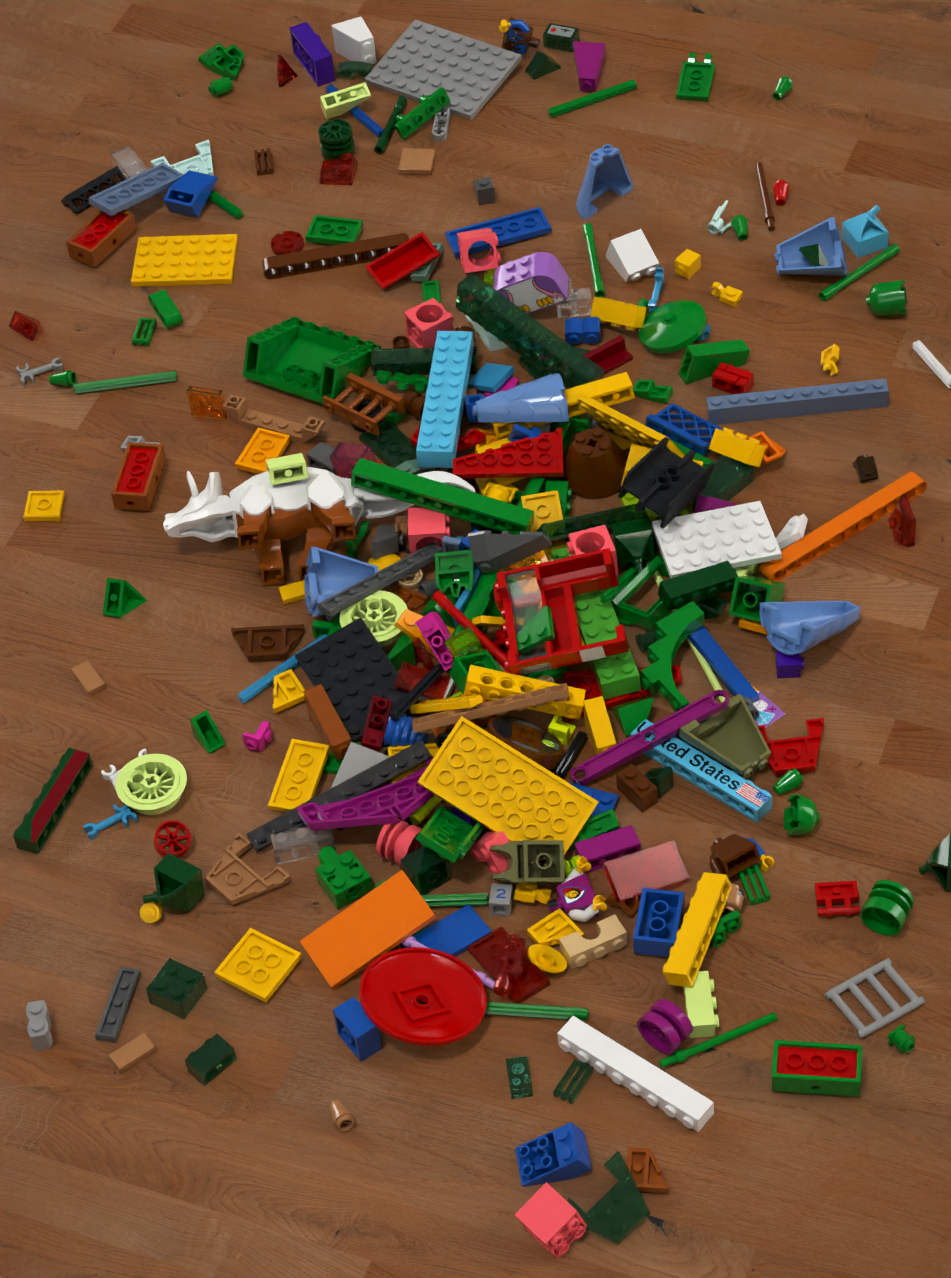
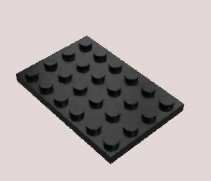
M361 617L294 655L314 687L320 684L323 686L352 742H359L362 738L373 695L392 700L391 711L410 692V689Z

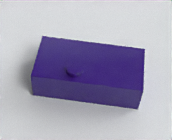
M307 22L290 27L293 54L316 85L319 87L335 81L332 55L322 43L320 36L316 35Z

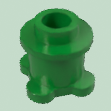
M904 1024L899 1025L897 1029L891 1031L888 1035V1045H895L901 1054L909 1053L915 1047V1037L913 1035L910 1036L904 1031L906 1028Z

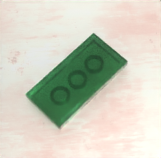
M388 419L378 424L380 432L378 436L367 431L359 436V441L389 467L395 468L405 461L417 459V447L412 445L410 439Z

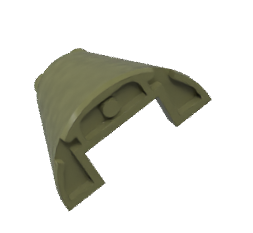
M740 693L729 699L728 707L710 720L700 725L695 719L680 728L679 736L683 741L742 775L745 779L749 778L758 768L762 770L769 763L767 759L771 751Z

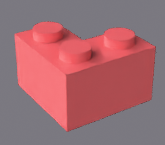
M504 831L487 832L476 839L470 847L472 849L471 854L478 862H487L491 875L505 872L508 867L507 859L502 854L490 852V846L503 845L508 843L509 840Z

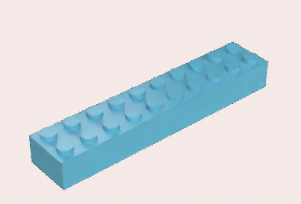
M437 331L416 448L418 467L453 468V459H456L474 350L473 332Z

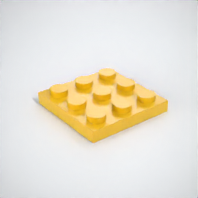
M250 928L215 970L214 974L216 978L266 1003L298 964L302 955L300 952Z

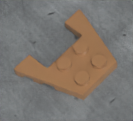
M240 832L234 837L235 840L232 845L226 848V853L221 860L218 859L205 877L206 883L232 906L291 881L290 875L279 866L261 878L239 859V856L252 847L251 842Z

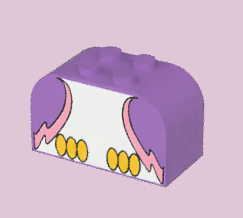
M537 252L499 266L494 273L493 304L498 307L499 313L504 320L508 321L567 300L569 276L558 259L547 252Z

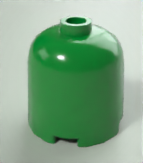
M905 280L877 283L871 287L870 295L866 296V302L875 315H907V309H904L906 308L905 304H907L906 287H902L905 284Z

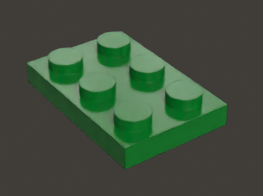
M314 215L305 236L306 242L330 245L355 242L363 227V220Z

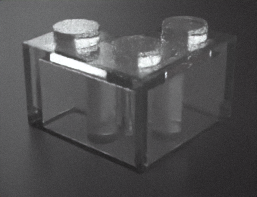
M568 278L567 300L556 303L558 318L591 315L592 301L590 288L573 289L572 278Z

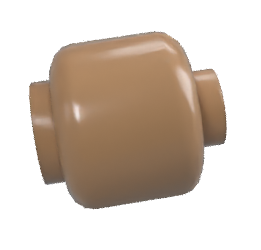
M731 884L732 889L722 911L723 915H727L735 910L739 912L742 910L745 894L736 884Z

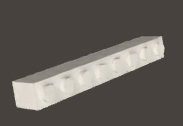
M572 1016L557 1033L558 1045L563 1051L574 1054L581 1062L590 1064L601 1074H606L616 1084H622L627 1087L631 1093L643 1097L650 1105L659 1107L669 1117H675L680 1120L687 1128L699 1132L713 1116V1101L575 1016Z

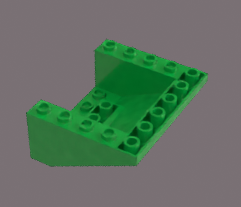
M290 317L288 320L247 337L242 377L324 404L322 398L324 395L334 400L348 387L347 375L353 373L359 377L363 376L380 354L381 346L376 345L373 341L360 340V337L345 335L342 331H332L329 327L317 326L314 322H304L298 317Z

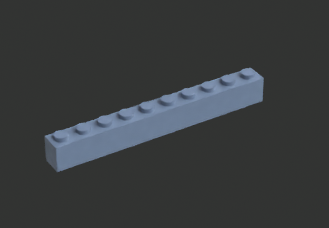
M886 379L714 396L706 397V412L708 422L717 425L888 407L889 390Z

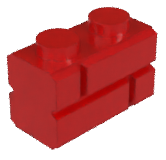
M721 362L712 374V387L732 394L748 393L754 384L753 373L736 368L731 364Z

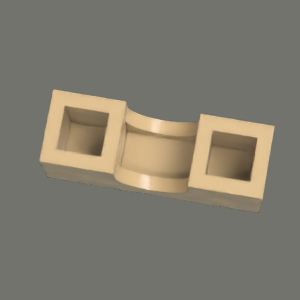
M616 915L597 922L598 937L595 939H584L578 931L559 939L560 952L571 969L581 967L589 961L601 958L607 953L620 950L625 945H628L627 932Z

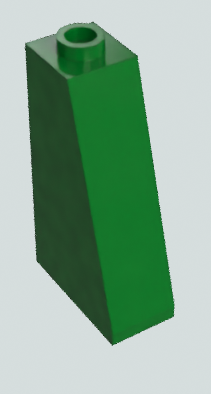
M742 339L687 345L678 374L685 384L694 383L711 377L721 362L731 364L734 367L745 365L750 349Z

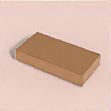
M88 660L71 668L72 674L88 696L106 688L105 683Z
M143 1033L108 1056L118 1071L122 1073L157 1050L147 1035Z

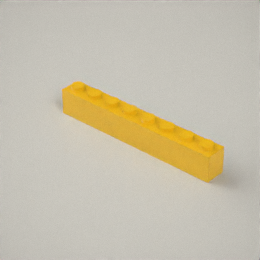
M627 372L564 391L565 398H567L569 418L587 413V410L580 406L581 402L577 399L580 392L606 406L635 399L633 386ZM491 422L496 439L510 435L515 424L532 429L533 426L539 427L553 423Z

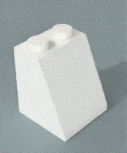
M362 17L332 25L334 47L338 54L361 67L377 63L374 37Z
M641 229L611 240L605 255L625 282L637 281L641 276L652 275L656 272V267L659 265Z

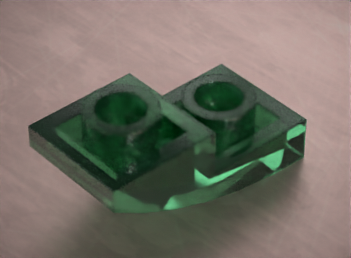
M359 61L341 62L338 65L337 73L351 78L354 73L360 76H367L371 73L372 64Z

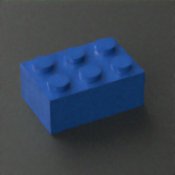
M643 888L633 936L634 953L661 957L670 956V949L674 946L677 932L681 929L685 909L684 892Z

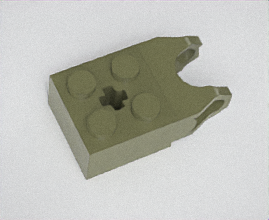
M523 840L490 846V852L502 854L508 862L506 871L490 875V880H499L506 884H561L565 882L563 840ZM539 859H540V861H543V862H544V865H543V866H540V865H539V863H538V860H539Z

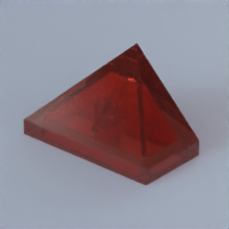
M278 55L277 78L279 87H283L298 77V75L285 59Z
M15 311L9 327L33 341L39 329L40 321Z

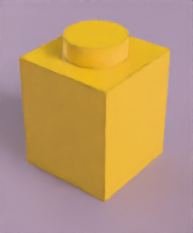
M686 249L675 259V273L687 279H690L701 268V255L689 249Z

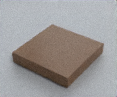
M403 148L398 168L399 174L431 175L436 154L435 149Z

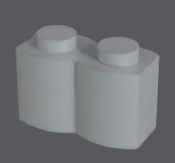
M44 1000L28 1002L26 1007V1014L29 1020L27 1031L35 1051L51 1049L53 1044L50 1031L51 1018Z

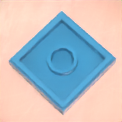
M486 363L468 381L467 387L468 389L476 388V390L495 393L515 370L513 366Z

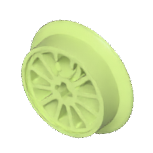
M379 590L340 612V625L343 628L361 617L379 645L384 647L393 643L401 635L402 631L394 626L402 612L405 609L408 610V608L399 596Z
M147 754L131 760L121 769L116 778L115 788L120 800L135 812L144 815H157L170 810L178 803L186 786L187 774L183 765L175 758L164 754Z

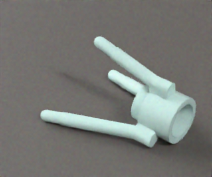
M728 200L724 202L722 207H718L712 220L707 225V229L711 234L716 235L719 232L723 234L726 229L731 227V222L724 226V221L720 218L728 204Z

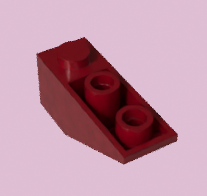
M373 695L360 742L361 746L380 752L392 700Z

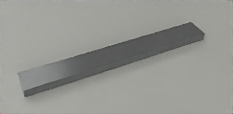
M431 543L317 604L318 610L331 617L435 561L434 553H443V548Z

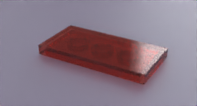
M674 840L602 864L617 903L642 895L643 888L661 889L690 878Z
M502 926L467 947L468 952L494 981L501 984L500 989L512 1003L521 1004L550 986V980L532 963L528 955Z

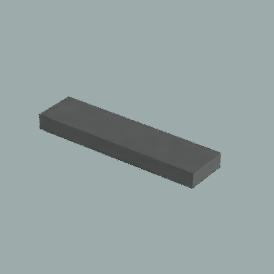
M120 967L95 1034L96 1040L117 1042L141 976L139 969Z

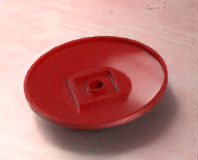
M402 948L383 954L366 968L359 987L361 1006L366 1016L377 1028L397 1040L421 1046L446 1045L467 1037L480 1025L487 1005L484 985L478 975L466 963L450 954L429 948ZM418 1001H421V1002L426 1003V1004H425V1005H421V1004H419V1003H417V1002H418Z

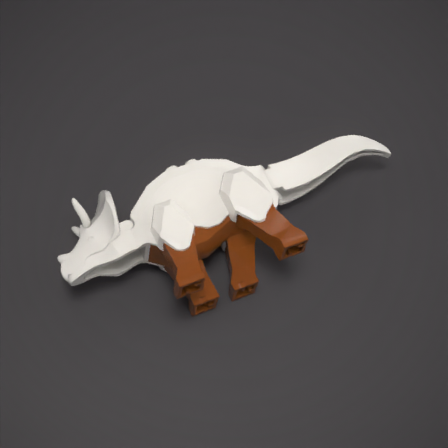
M306 467L307 479L271 485L267 471L252 476L229 493L230 498L227 495H223L219 472L209 473L206 488L199 494L191 473L187 471V480L192 496L182 510L165 515L166 519L163 522V527L170 537L195 536L209 542L220 541L227 537H237L239 550L252 549L255 551L260 562V572L264 586L285 584L281 552L282 541H287L306 533L304 551L297 560L299 579L303 581L309 566H306V561L311 546L331 552L336 543L341 540L357 539L355 526L361 516H366L367 519L386 517L402 512L414 505L352 486L351 479L342 478L327 470ZM431 471L417 474L418 476L475 493V488L468 482L448 472Z

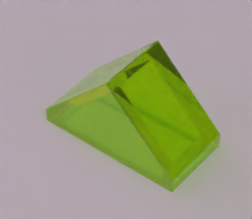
M471 627L464 629L445 641L453 657L483 652L480 641Z

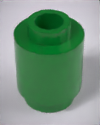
M229 77L214 80L208 86L210 94L215 97L228 93L233 89V84Z

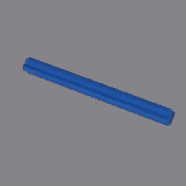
M332 84L326 86L328 94L339 91ZM358 106L349 110L353 116L377 137L382 135L384 129Z

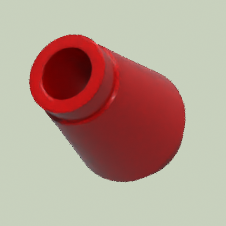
M778 180L773 185L775 203L778 206L785 204L789 192V185L784 180Z

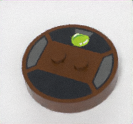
M494 716L489 720L485 730L546 769H553L558 765L564 750L560 740L552 733L532 722L517 717Z

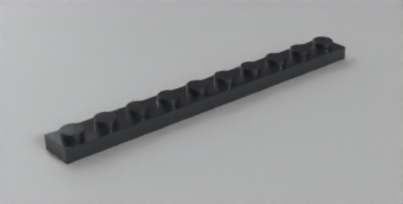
M421 740L301 805L316 802L318 805H324L360 796L418 767L431 759L432 756ZM294 808L247 833V838L256 853L307 825L297 814V809Z

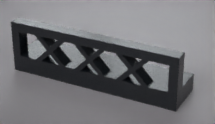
M118 166L66 195L61 202L64 206L69 205L73 213L76 214L91 205L88 198H85L86 193L90 191L95 192V194L101 192L99 186L102 184H107L108 188L116 185V183H112V178L117 175L122 182L126 178ZM76 199L82 200L81 206L76 209L73 201Z

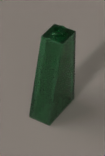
M721 455L714 465L706 487L699 494L729 501L754 481L755 466ZM697 495L696 498H694L692 501L693 512L695 511L699 495Z

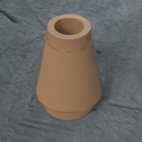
M340 1100L332 1101L329 1104V1109L334 1127L341 1132L350 1130L354 1125V1116Z

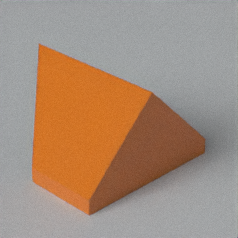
M763 431L750 436L761 440L760 444L767 446L761 464H767L781 458L787 451L767 437Z

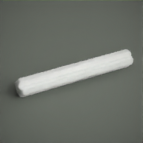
M920 340L913 342L912 348L943 383L951 389V374Z

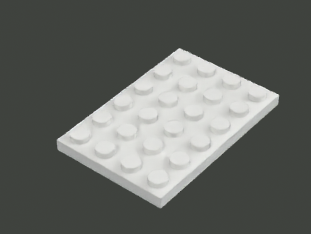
M761 501L678 516L664 529L660 527L662 520L651 522V527L670 579L727 560L733 568L782 559L781 550Z

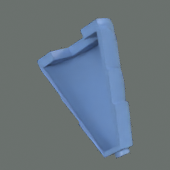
M559 373L549 374L506 391H499L476 401L475 405L472 406V414L476 416L478 422L569 421L567 398L564 395L565 388Z
M849 601L760 603V620L762 628H766L768 633L766 637L771 645L781 653L793 655L810 649L854 624L859 619L861 607Z

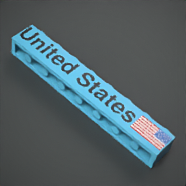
M645 719L636 729H634L630 733V736L635 735L636 733L646 729L647 727L655 723H651L650 721ZM653 734L645 737L646 741H653L655 739ZM675 736L643 753L756 823L772 809V795L768 791L760 789L750 780L742 778L735 771L727 769L720 762L712 760L702 751L694 749L687 742H683Z

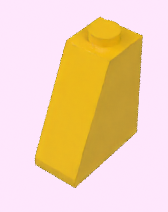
M603 696L583 701L585 727L596 755L616 745Z

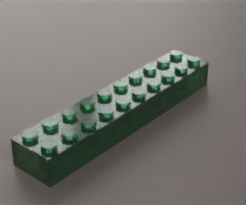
M473 273L458 283L455 307L467 315L473 322L482 326L485 331L490 332L499 341L509 346L512 351L517 352L526 361L536 366L538 370L546 375L559 373L565 390L603 379L605 370Z

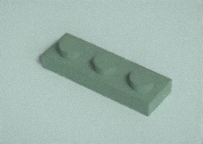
M432 243L441 255L444 249L443 244ZM439 257L412 272L411 280L428 281Z

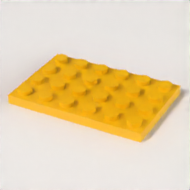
M237 234L138 237L131 285L132 287L232 284L238 236Z
M581 392L577 397L581 402L580 406L587 410V413L593 416V419L606 430L609 428L614 430L613 432L620 437L626 436L627 440L635 445L639 443L643 447L653 449L664 437H667ZM669 439L666 448L678 456L684 457L685 455Z

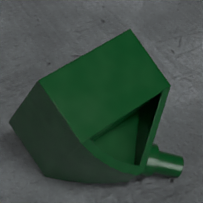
M644 518L611 524L618 567L635 565L636 574H639L643 570L642 564L651 562L655 558L649 519Z
M951 833L933 850L925 865L919 867V872L922 875L927 872H933L946 892H951Z
M168 853L153 868L157 891H154L153 894L142 895L143 903L154 902L171 909L190 912L205 897L201 869Z

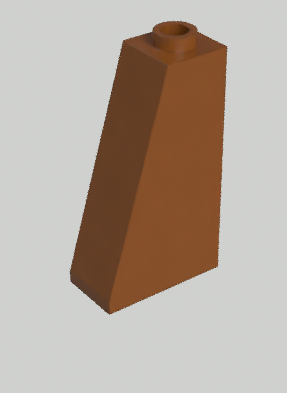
M320 684L303 691L310 721L325 744L330 746V752L336 761L344 758L352 740L323 686Z

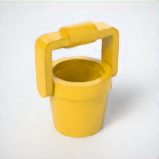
M488 483L483 491V496L512 503L516 490L511 487Z

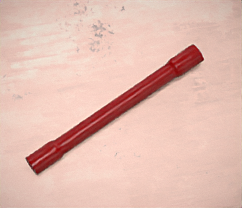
M440 590L436 591L432 599L443 610H446L504 667L507 654L500 650L457 609Z

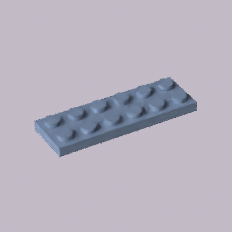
M161 163L89 197V204L112 216L165 191L184 174Z

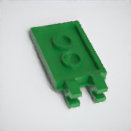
M690 52L688 62L683 61L676 100L708 102L715 72V63H712L711 60L712 54L706 53L704 63L697 62L696 53Z

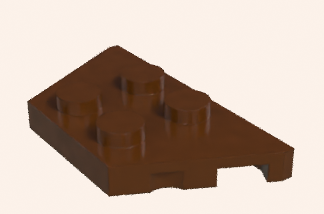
M304 624L231 628L232 636L248 661L286 659L305 632Z

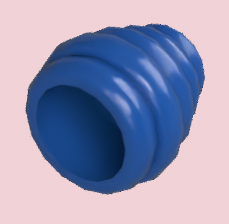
M406 714L395 721L391 720V717L388 716L382 744L388 747H405L421 740L424 744H427L429 734L414 733L412 727L413 718L406 716Z

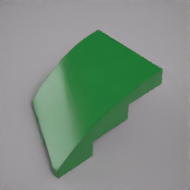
M218 43L199 56L198 62L218 75L235 79L245 53L234 44L226 49L222 44Z

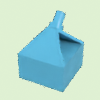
M875 205L866 213L842 222V239L857 258L888 248L889 231L876 217V214L881 209L878 205Z

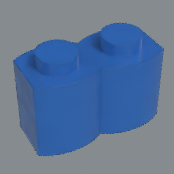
M600 318L566 319V344H595L601 342Z

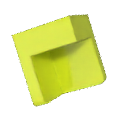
M559 715L554 716L548 727V731L565 745H568L576 730L575 725L562 722V716Z

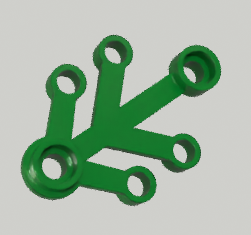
M382 370L377 371L376 377L380 384L398 381L397 389L407 390L408 385L415 384V390L420 392L425 391L429 381L428 377L420 374L409 376L404 373L395 372L394 377H392L391 372Z

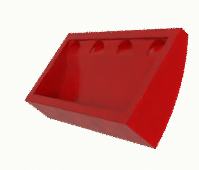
M421 232L365 267L370 278L384 290L441 255L425 234Z

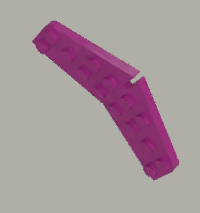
M434 757L426 761L427 766L400 781L348 800L318 805L316 802L296 807L297 814L307 827L314 831L399 823L398 816L404 821L434 796L433 793L417 784Z

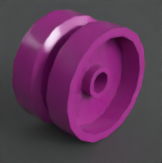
M658 999L651 1006L649 1012H646L637 1021V1028L645 1041L654 1049L666 1055L672 1054L680 1046L681 1042L693 1032V1026L687 1015L677 1005L666 999Z

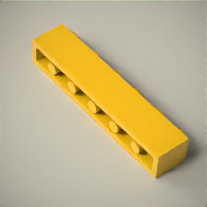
M703 872L701 880L697 882L695 895L690 900V907L688 912L684 914L683 924L677 932L675 944L671 947L668 961L663 966V975L668 985L693 987L732 889L727 875Z

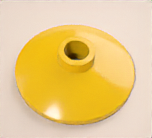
M533 944L527 951L529 959L542 971L561 973L567 967L565 957L550 946Z

